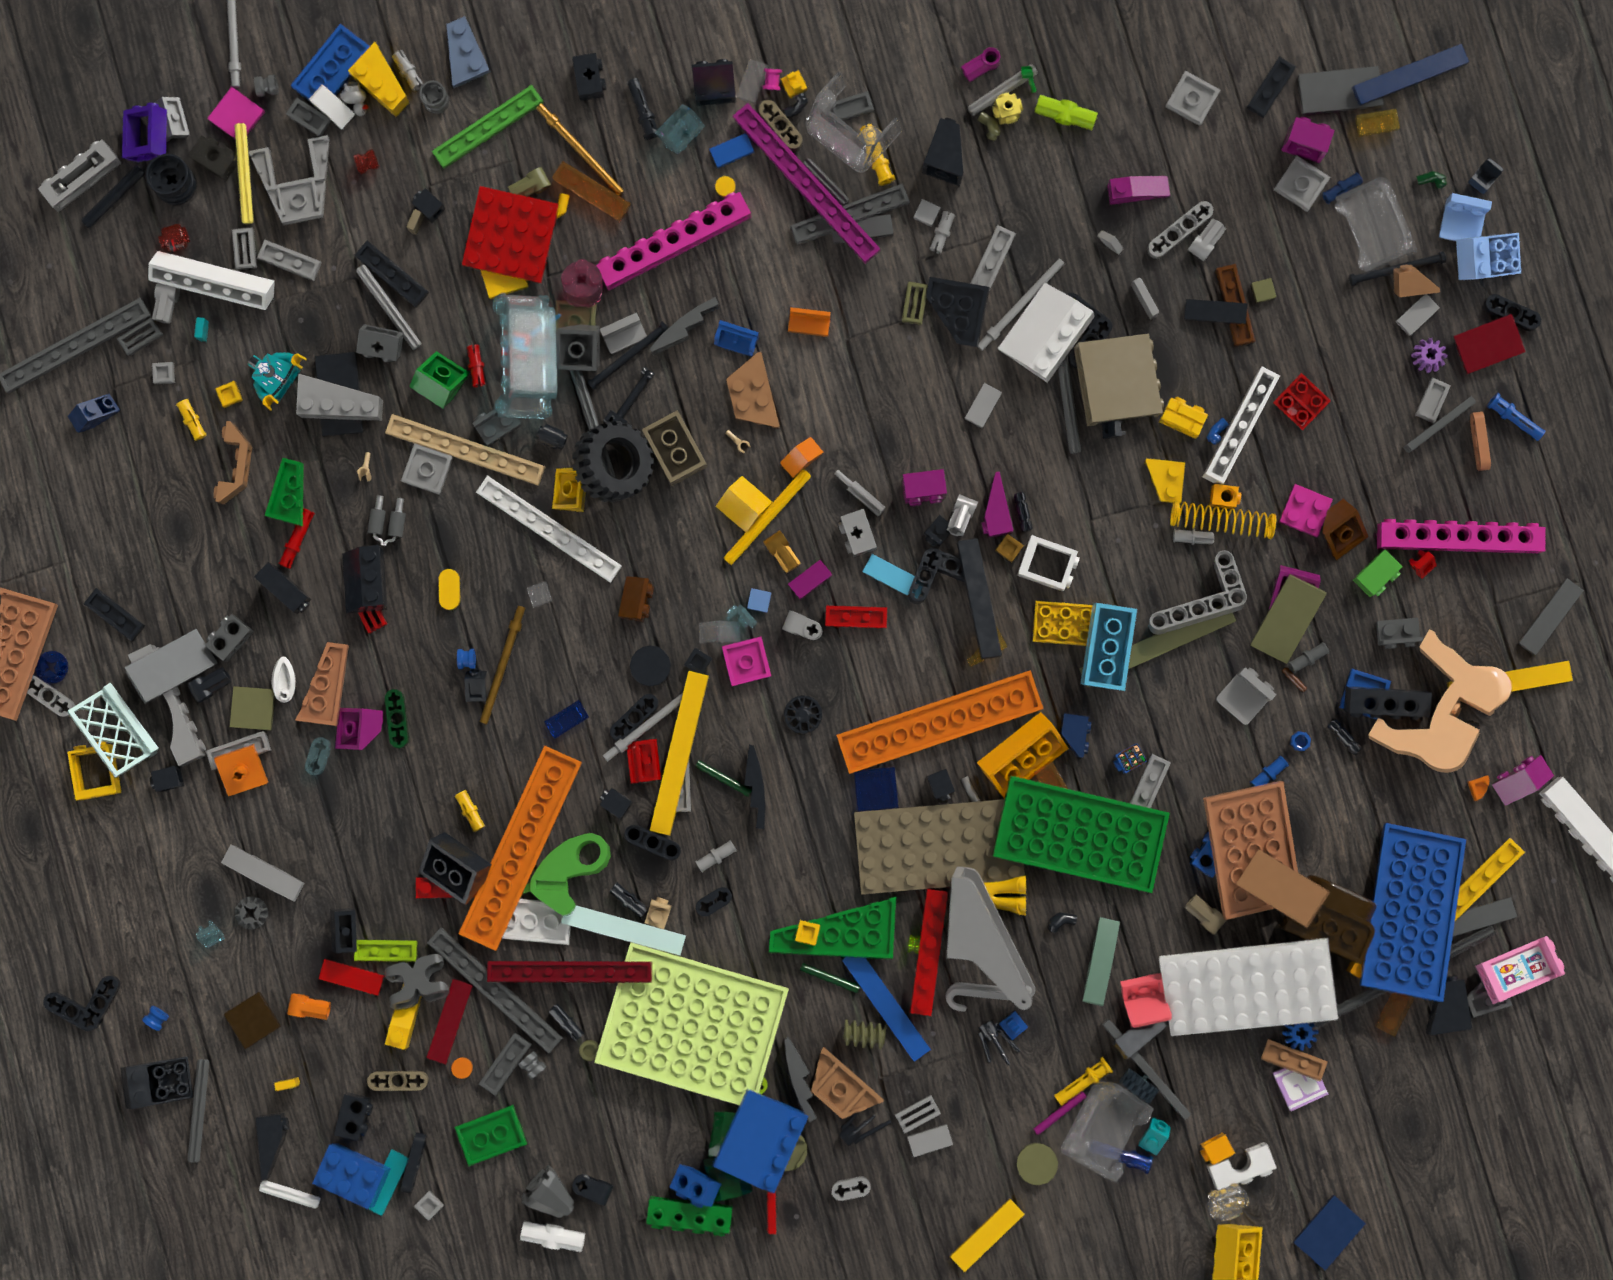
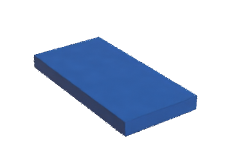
M340 24L290 86L308 101H310V97L321 85H324L336 96L351 77L348 70L370 46Z

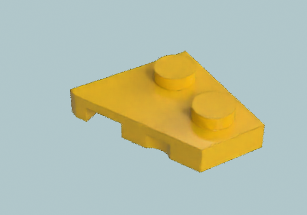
M1146 458L1145 464L1150 472L1151 480L1157 490L1156 493L1160 502L1173 503L1175 500H1178L1180 504L1182 500L1185 462Z

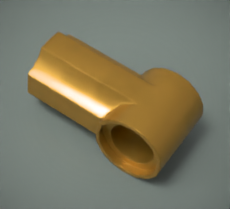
M780 530L763 541L772 556H775L786 574L801 564Z

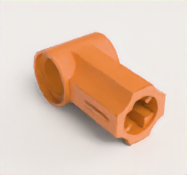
M291 993L287 1014L296 1017L307 1016L328 1020L331 1002Z

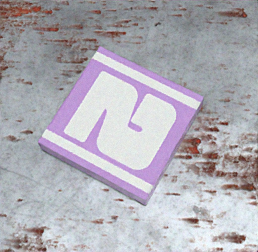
M1285 1068L1272 1072L1290 1111L1328 1095L1322 1079L1319 1082Z

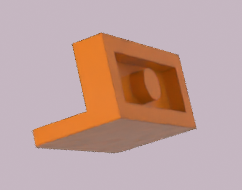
M791 307L788 332L828 337L831 312Z

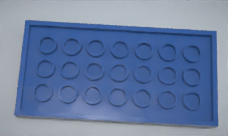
M1389 823L1383 825L1372 898L1377 908L1370 922L1374 926L1375 934L1363 960L1359 986L1443 1002L1466 839Z

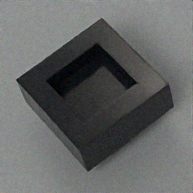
M695 647L684 665L696 673L703 674L713 658Z

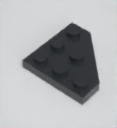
M930 277L926 298L932 304L956 343L978 348L990 287Z

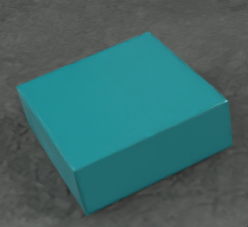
M196 318L194 334L196 339L207 342L209 322L205 318Z

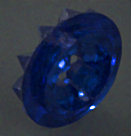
M48 651L41 654L35 668L38 678L51 684L63 680L68 672V661L65 656L56 651ZM47 662L56 663L54 666L56 674L50 670L46 671L49 667Z

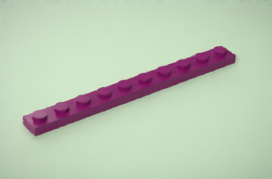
M748 103L733 115V119L865 264L880 252L881 249Z

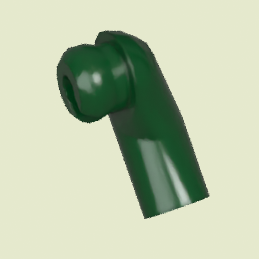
M1435 171L1417 176L1419 186L1429 182L1436 183L1437 188H1443L1447 185L1446 176Z

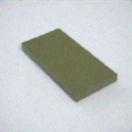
M1289 574L1250 646L1287 664L1325 598L1326 592Z

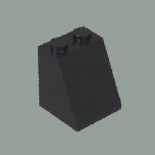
M940 118L924 161L922 173L960 187L964 173L960 125L951 118Z

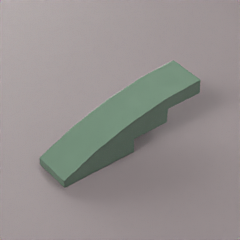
M1102 917L1098 920L1082 1002L1099 1006L1104 1004L1117 942L1119 921Z

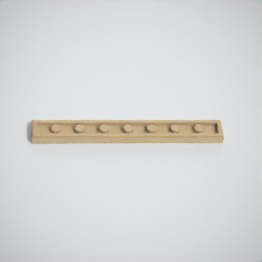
M394 414L391 415L385 432L393 437L451 455L539 486L545 470L543 465Z

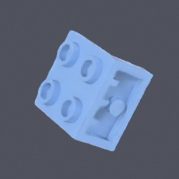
M1452 193L1446 199L1439 238L1456 241V239L1481 237L1485 214L1491 209L1492 201Z

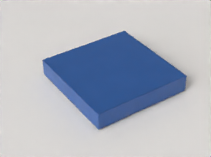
M1351 669L1346 686L1389 689L1391 681ZM1345 690L1339 706L1341 709H1344ZM1370 698L1364 701L1365 708L1370 706ZM1363 714V716L1372 718L1370 714Z

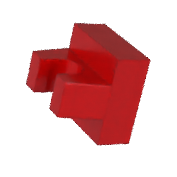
M1420 550L1417 552L1420 559L1415 561L1411 558L1409 564L1415 570L1416 575L1423 579L1437 564L1430 552L1426 553Z

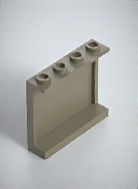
M1149 334L1080 342L1074 346L1087 426H1094L1101 422L1152 415L1158 417L1163 413L1164 402L1159 394L1161 385L1160 380L1156 377L1157 362L1153 359L1152 351L1154 346L1152 339L1149 338Z

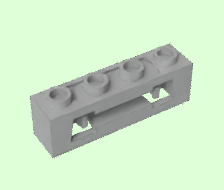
M101 139L92 143L89 147L90 149L85 153L78 154L72 163L61 167L55 176L42 182V186L38 189L56 211L62 210L122 163L104 140ZM65 183H66V184H69V185L67 186L68 189H67L65 186H63V184H65Z

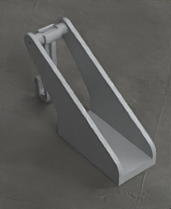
M956 867L951 885L947 958L973 961L997 986L964 982L954 983L946 992L948 1005L954 1010L965 1012L967 1007L957 1004L953 1000L954 996L962 995L1010 1000L1019 1009L1026 1010L1030 1008L1032 997L1036 991L1035 985L979 873L972 868Z

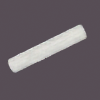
M263 1180L260 1184L259 1191L312 1208H317L320 1203V1197L266 1180Z

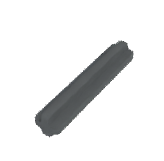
M810 158L803 162L807 169L841 206L848 203L849 198Z

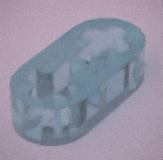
M319 737L313 740L305 763V769L309 774L320 775L325 770L331 751V743L328 739ZM324 741L323 745L326 746V749L321 750L319 756V748L316 747L317 743L321 744V742ZM318 757L319 759L317 764L320 766V769H316L313 772V768L310 767V764L315 763L316 758Z

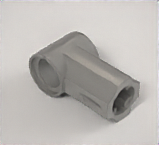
M1212 219L1201 235L1196 237L1188 251L1202 261H1205L1226 228L1218 220Z
M161 283L156 284V302L152 316L154 321L166 324L171 323L174 304L179 299L180 288Z
M959 494L953 508L954 513L947 528L950 534L954 536L964 535L978 501Z

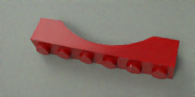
M926 889L919 953L910 1013L927 1016L932 1014L948 896L946 891Z

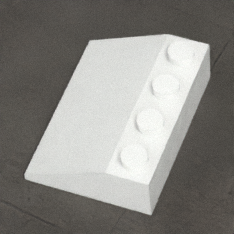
M1044 283L998 347V350L1048 383L1095 317L1094 312L1074 298Z

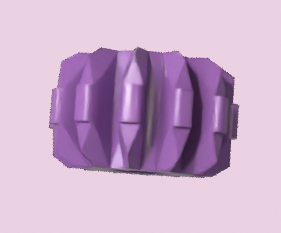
M1429 338L1427 342L1421 340L1419 342L1420 345L1414 346L1416 352L1412 353L1411 357L1417 358L1413 364H1420L1419 371L1425 368L1426 373H1430L1432 369L1436 372L1439 370V366L1445 365L1442 359L1447 358V354L1442 353V351L1446 348L1445 346L1439 347V340L1433 344V339ZM1431 353L1433 357L1427 358L1426 354Z

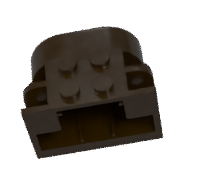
M1308 875L1307 879L1329 891V895L1307 928L1287 915L1284 916L1281 924L1276 925V928L1304 941L1328 939L1330 953L1350 962L1362 964L1375 934L1374 926L1370 922L1377 905L1373 901L1315 875Z

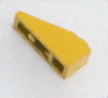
M420 996L415 1006L394 1010L385 1045L404 1050L409 1048L422 996Z

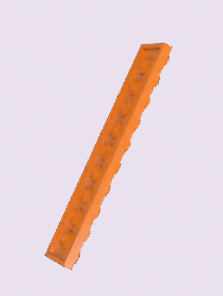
M1031 670L836 736L848 772L851 774L1043 710L1044 708Z
M544 746L491 861L492 865L487 879L478 890L458 934L497 951L582 762Z

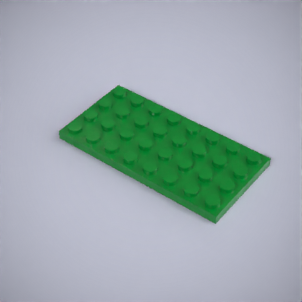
M1010 776L992 856L1152 893L1170 813Z

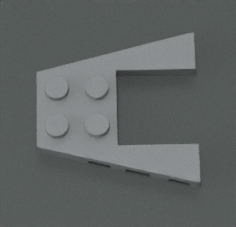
M328 135L308 139L315 177L276 185L271 153L268 147L249 151V155L283 225L323 217L329 151Z

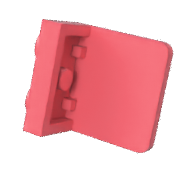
M1161 973L1121 981L1122 999L1132 1027L1137 1028L1172 1019L1169 1005L1165 1001Z

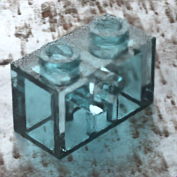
M682 104L655 134L669 150L678 155L694 137L699 135L705 125L692 109Z

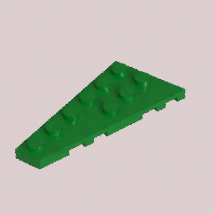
M896 897L831 914L816 920H809L808 922L820 925L816 946L795 941L799 924L770 931L769 953L893 959Z

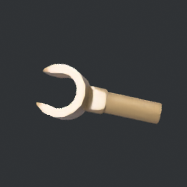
M726 431L725 434L737 444L739 452L745 453L740 448L742 443H745L750 448L748 441H741L731 431Z
M369 452L365 453L363 467H360L357 471L360 481L364 475H366L368 482L371 480L369 470L371 453Z

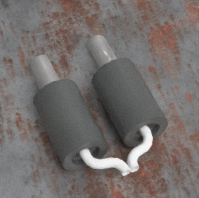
M377 495L375 509L370 511L367 533L373 534L374 539L380 541V545L386 546L388 542H393L396 538L403 537L406 513H402L404 499L397 498L395 511H391L387 536L393 538L383 543V540L376 535H382L386 511L382 510L384 496Z

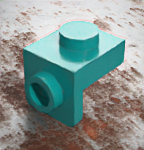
M1153 1117L1149 1128L1140 1139L1138 1146L1157 1156L1169 1138L1171 1127L1164 1121Z

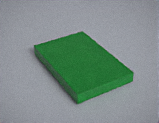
M514 1105L454 1127L468 1166L528 1144Z

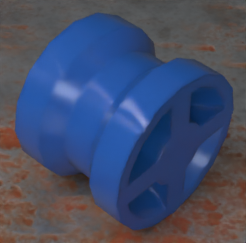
M469 649V651L457 650L458 669H463L464 667L475 669V649Z
M151 1006L149 1009L150 1013L144 1016L142 1021L152 1029L160 1031L162 1028L161 1024L167 1021L169 1016L158 1007Z

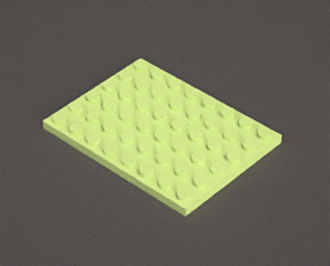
M630 942L625 961L653 962L652 983H618L594 1063L740 1105L747 1089L759 1093L789 988Z

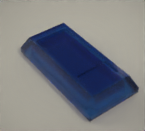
M578 700L544 721L554 739L588 719L589 716Z

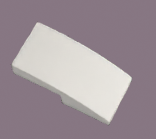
M321 85L309 99L341 129L355 115L324 85Z

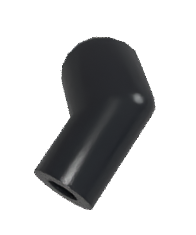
M802 92L796 95L795 100L797 103L783 109V113L787 118L801 113L808 104V98H806L805 93Z
M1062 912L1055 914L1048 921V930L1055 933L1065 923L1076 925L1077 915Z

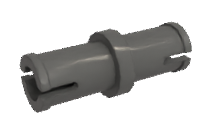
M1322 642L1309 651H1303L1301 656L1288 662V666L1295 674L1308 665L1312 666L1316 660L1329 654V649Z

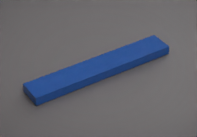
M845 957L842 959L915 1062L931 1049L867 959L857 957Z

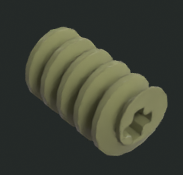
M845 1019L843 1039L846 1046H849L852 1040L854 1047H857L859 1041H861L863 1048L869 1042L871 1049L878 1043L879 1050H882L885 1043L887 1024L882 1029L880 1023H877L876 1027L873 1028L872 1022H869L866 1028L864 1021H861L859 1026H857L856 1020H853L849 1026L848 1020Z

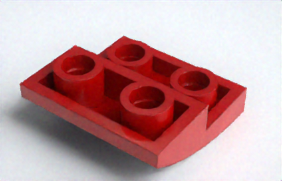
M1301 373L1273 403L1299 428L1304 430L1331 400Z

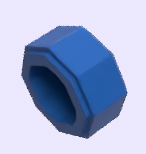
M1298 731L1291 736L1290 745L1294 750L1305 751L1310 747L1311 738L1306 732Z

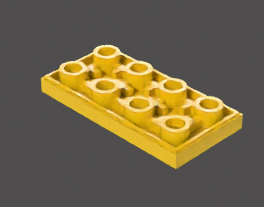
M1035 601L1032 642L1086 646L1092 605Z

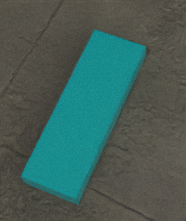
M393 1149L390 1151L384 1165L391 1168L375 1207L369 1210L381 1216L384 1214L406 1169L409 1157Z

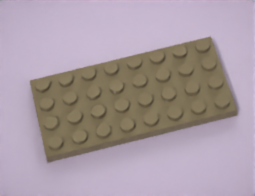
M1005 799L854 812L861 894L951 887L952 876L956 867L975 869L983 882H999L1025 876L1023 863L992 856Z

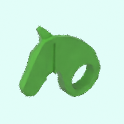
M593 833L583 834L566 840L549 853L540 863L523 894L532 892L540 901L562 916L572 914L576 904L569 896L568 879L601 872L610 860V846L601 836ZM590 843L598 844L600 847L598 860L591 865L581 864L579 860L581 849Z

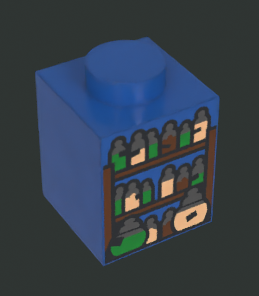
M1136 743L1114 755L1115 760L1113 764L1118 772L1122 771L1125 774L1147 762Z

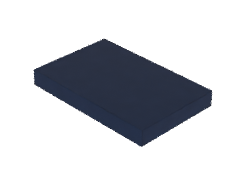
M1332 1195L1292 1242L1326 1270L1366 1223L1335 1195Z

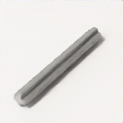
M365 265L358 267L356 272L399 332L404 333L403 337L413 350L420 347L421 342Z

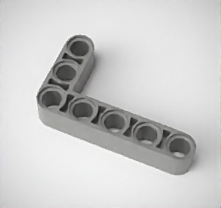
M1229 551L1218 552L1214 561V569L1222 592L1152 614L1149 620V629L1153 634L1167 633L1239 611L1244 607L1247 594L1234 557ZM1224 558L1228 560L1229 564L1223 566L1218 560ZM1232 577L1236 583L1230 585L1226 583L1225 578ZM1239 596L1242 602L1234 603L1231 598ZM1219 602L1222 604V608L1215 609L1212 603ZM1200 608L1203 614L1195 615L1192 609ZM1174 614H1181L1183 620L1175 621L1172 616ZM1159 619L1164 625L1156 627L1153 621Z

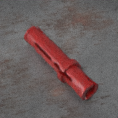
M303 508V526L295 525L288 543L284 545L286 548L278 563L279 565L291 569L296 554L301 550L300 545L315 515L314 512Z

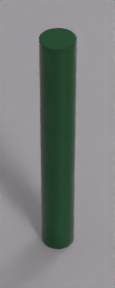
M698 760L696 768L749 797L752 789Z
M802 963L800 971L854 993H858L860 988L857 984L805 963Z

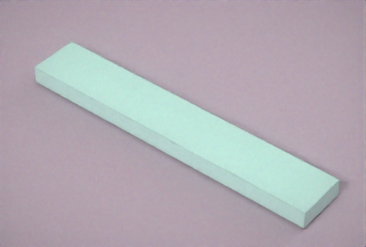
M577 905L573 913L563 916L561 921L563 924L676 955H681L686 935Z

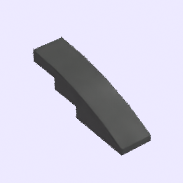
M716 297L695 307L670 326L651 346L650 351L652 355H656L689 340L687 331L703 325L704 319L702 316L719 309Z
M789 1036L785 1038V1049L791 1081L804 1113L809 1116V1122L817 1118L807 1099L813 1096V1093L803 1078L810 1072Z

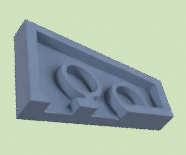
M465 16L448 23L447 34L453 88H456L489 73L490 70Z

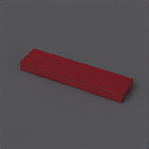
M457 979L452 980L449 995L446 998L427 1055L428 1059L447 1064L473 988L472 984Z

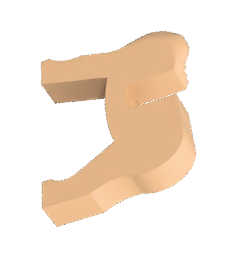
M1429 629L1419 647L1420 652L1453 682L1437 705L1430 729L1394 730L1388 727L1383 719L1378 718L1368 736L1370 740L1397 754L1413 756L1423 761L1435 771L1449 773L1460 769L1466 763L1480 734L1477 728L1457 719L1462 710L1460 701L1491 716L1499 706L1508 700L1512 686L1509 677L1504 671L1496 667L1472 666L1468 664L1453 649L1444 645L1438 639L1436 633Z

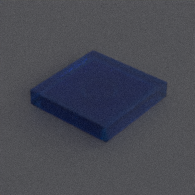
M895 767L854 772L858 812L899 808Z

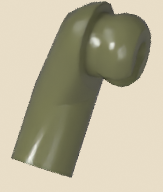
M982 112L977 121L987 126L988 133L986 136L994 141L1000 135L998 122Z

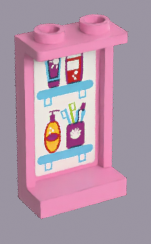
M1548 936L1475 966L1492 1004L1499 1003L1521 992L1565 975L1564 964L1557 957L1555 945Z

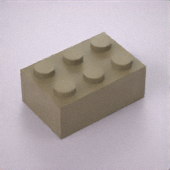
M678 410L642 429L671 486L707 468V464Z

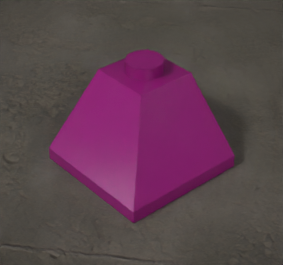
M340 708L335 748L363 750L381 732L383 711L362 708Z

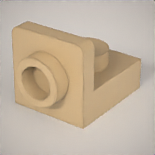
M659 897L656 900L652 899L644 923L664 929L672 907L668 905L669 901Z

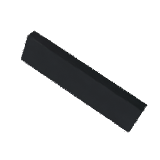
M366 241L354 255L414 307H417L429 294L423 286L369 241Z

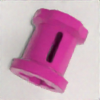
M764 68L766 73L763 89L780 90L779 75L782 73V70Z

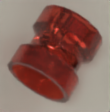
M373 149L368 150L365 154L358 153L353 155L359 174L366 173L369 169H379Z

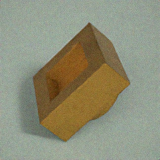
M1007 534L995 551L1012 563L1024 545Z

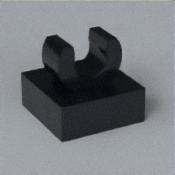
M1125 420L1102 422L1103 439L1125 435L1126 431H1121V424H1125Z

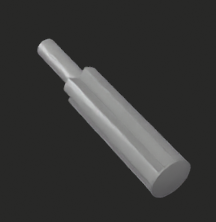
M839 470L835 472V475L848 486L847 490L875 515L880 516L884 512L886 507L856 481L852 482Z

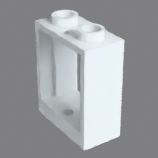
M1031 535L1017 576L1063 592L1065 587L1069 588L1073 579L1070 576L1072 568L1076 569L1080 559L1076 557L1078 551ZM1037 544L1070 556L1061 583L1028 572Z

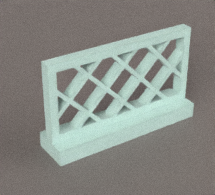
M111 683L67 712L115 778L148 757L151 758L157 754V745ZM102 697L106 702L105 709L93 707L94 700ZM80 709L89 710L88 720L79 719L75 712ZM92 711L104 713L102 723L90 721ZM107 714L115 715L118 718L117 726L105 724ZM89 725L101 727L100 737L90 735L88 732ZM104 728L115 729V739L102 737ZM119 730L129 733V742L117 740ZM101 741L114 743L112 753L101 750ZM116 744L128 746L126 756L114 754ZM130 748H140L143 755L139 758L129 757ZM113 758L124 759V767L117 771L112 765Z

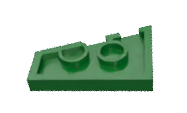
M282 458L264 516L303 526V463Z

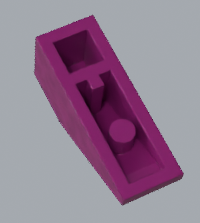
M1167 176L1110 179L1107 185L1110 205L1170 197Z
M1000 471L994 474L984 522H981L983 534H987L988 538L1013 532Z

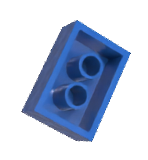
M338 1143L329 1145L312 1184L370 1209L375 1207L391 1168Z

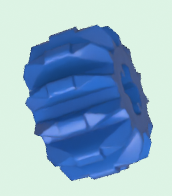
M1313 1022L1284 1025V1027L1289 1029L1288 1031H1283L1282 1034L1289 1036L1285 1039V1042L1287 1044L1291 1043V1048L1295 1049L1298 1046L1299 1050L1303 1051L1304 1044L1308 1048L1312 1047L1309 1042L1310 1040L1317 1042V1039L1312 1036L1313 1034H1318L1319 1031L1312 1030L1315 1027ZM1299 1028L1305 1031L1304 1035L1301 1034V1038L1296 1035V1031H1300Z

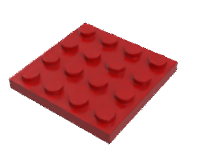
M480 186L462 265L542 284L559 204Z

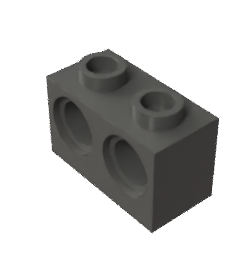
M233 614L227 615L220 622L221 627L207 637L206 640L208 642L205 644L208 649L225 662H228L254 633L249 626ZM234 624H238L239 631L233 635L231 627ZM224 639L226 643L225 648L219 650L217 643Z

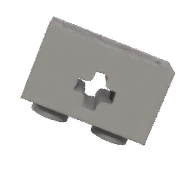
M864 509L840 517L841 522L838 523L841 534H846L848 541L845 542L848 554L852 553L853 557L877 549ZM854 529L862 532L860 538L857 539L856 536L851 535Z

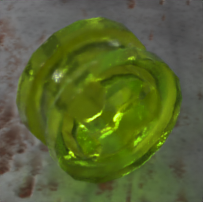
M910 934L908 953L914 951L915 954H918L919 935L913 937Z

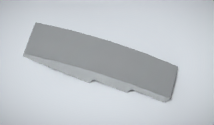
M234 845L229 846L221 862L292 901H296L304 885L302 881Z

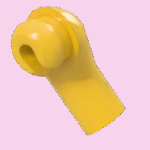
M560 193L557 218L563 216L567 211L569 195Z

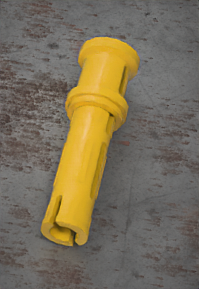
M867 124L868 128L866 129V126L860 128V131L863 134L873 160L872 169L876 171L878 176V185H887L896 178L891 174L888 166L889 160L883 156L872 124Z
M1103 1057L1093 1067L1086 1068V1073L1054 1095L1061 1106L1091 1084H1098L1099 1080L1108 1073H1113V1070Z

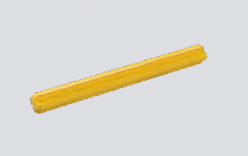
M803 469L724 556V560L732 565L810 479L811 475Z

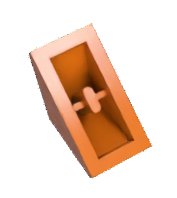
M810 437L795 446L780 464L794 478L824 452Z

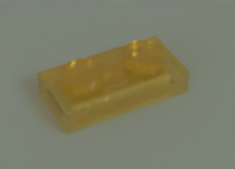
M1397 109L1361 114L1355 117L1359 137L1400 129Z

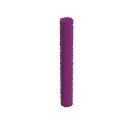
M1083 1091L1033 1128L1037 1135L1041 1134L1087 1096Z

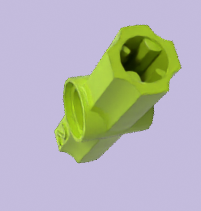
M1040 95L1034 112L1053 118L1062 125L1071 126L1073 124L1089 130L1093 129L1098 114L1095 111L1078 107L1072 101H1059Z

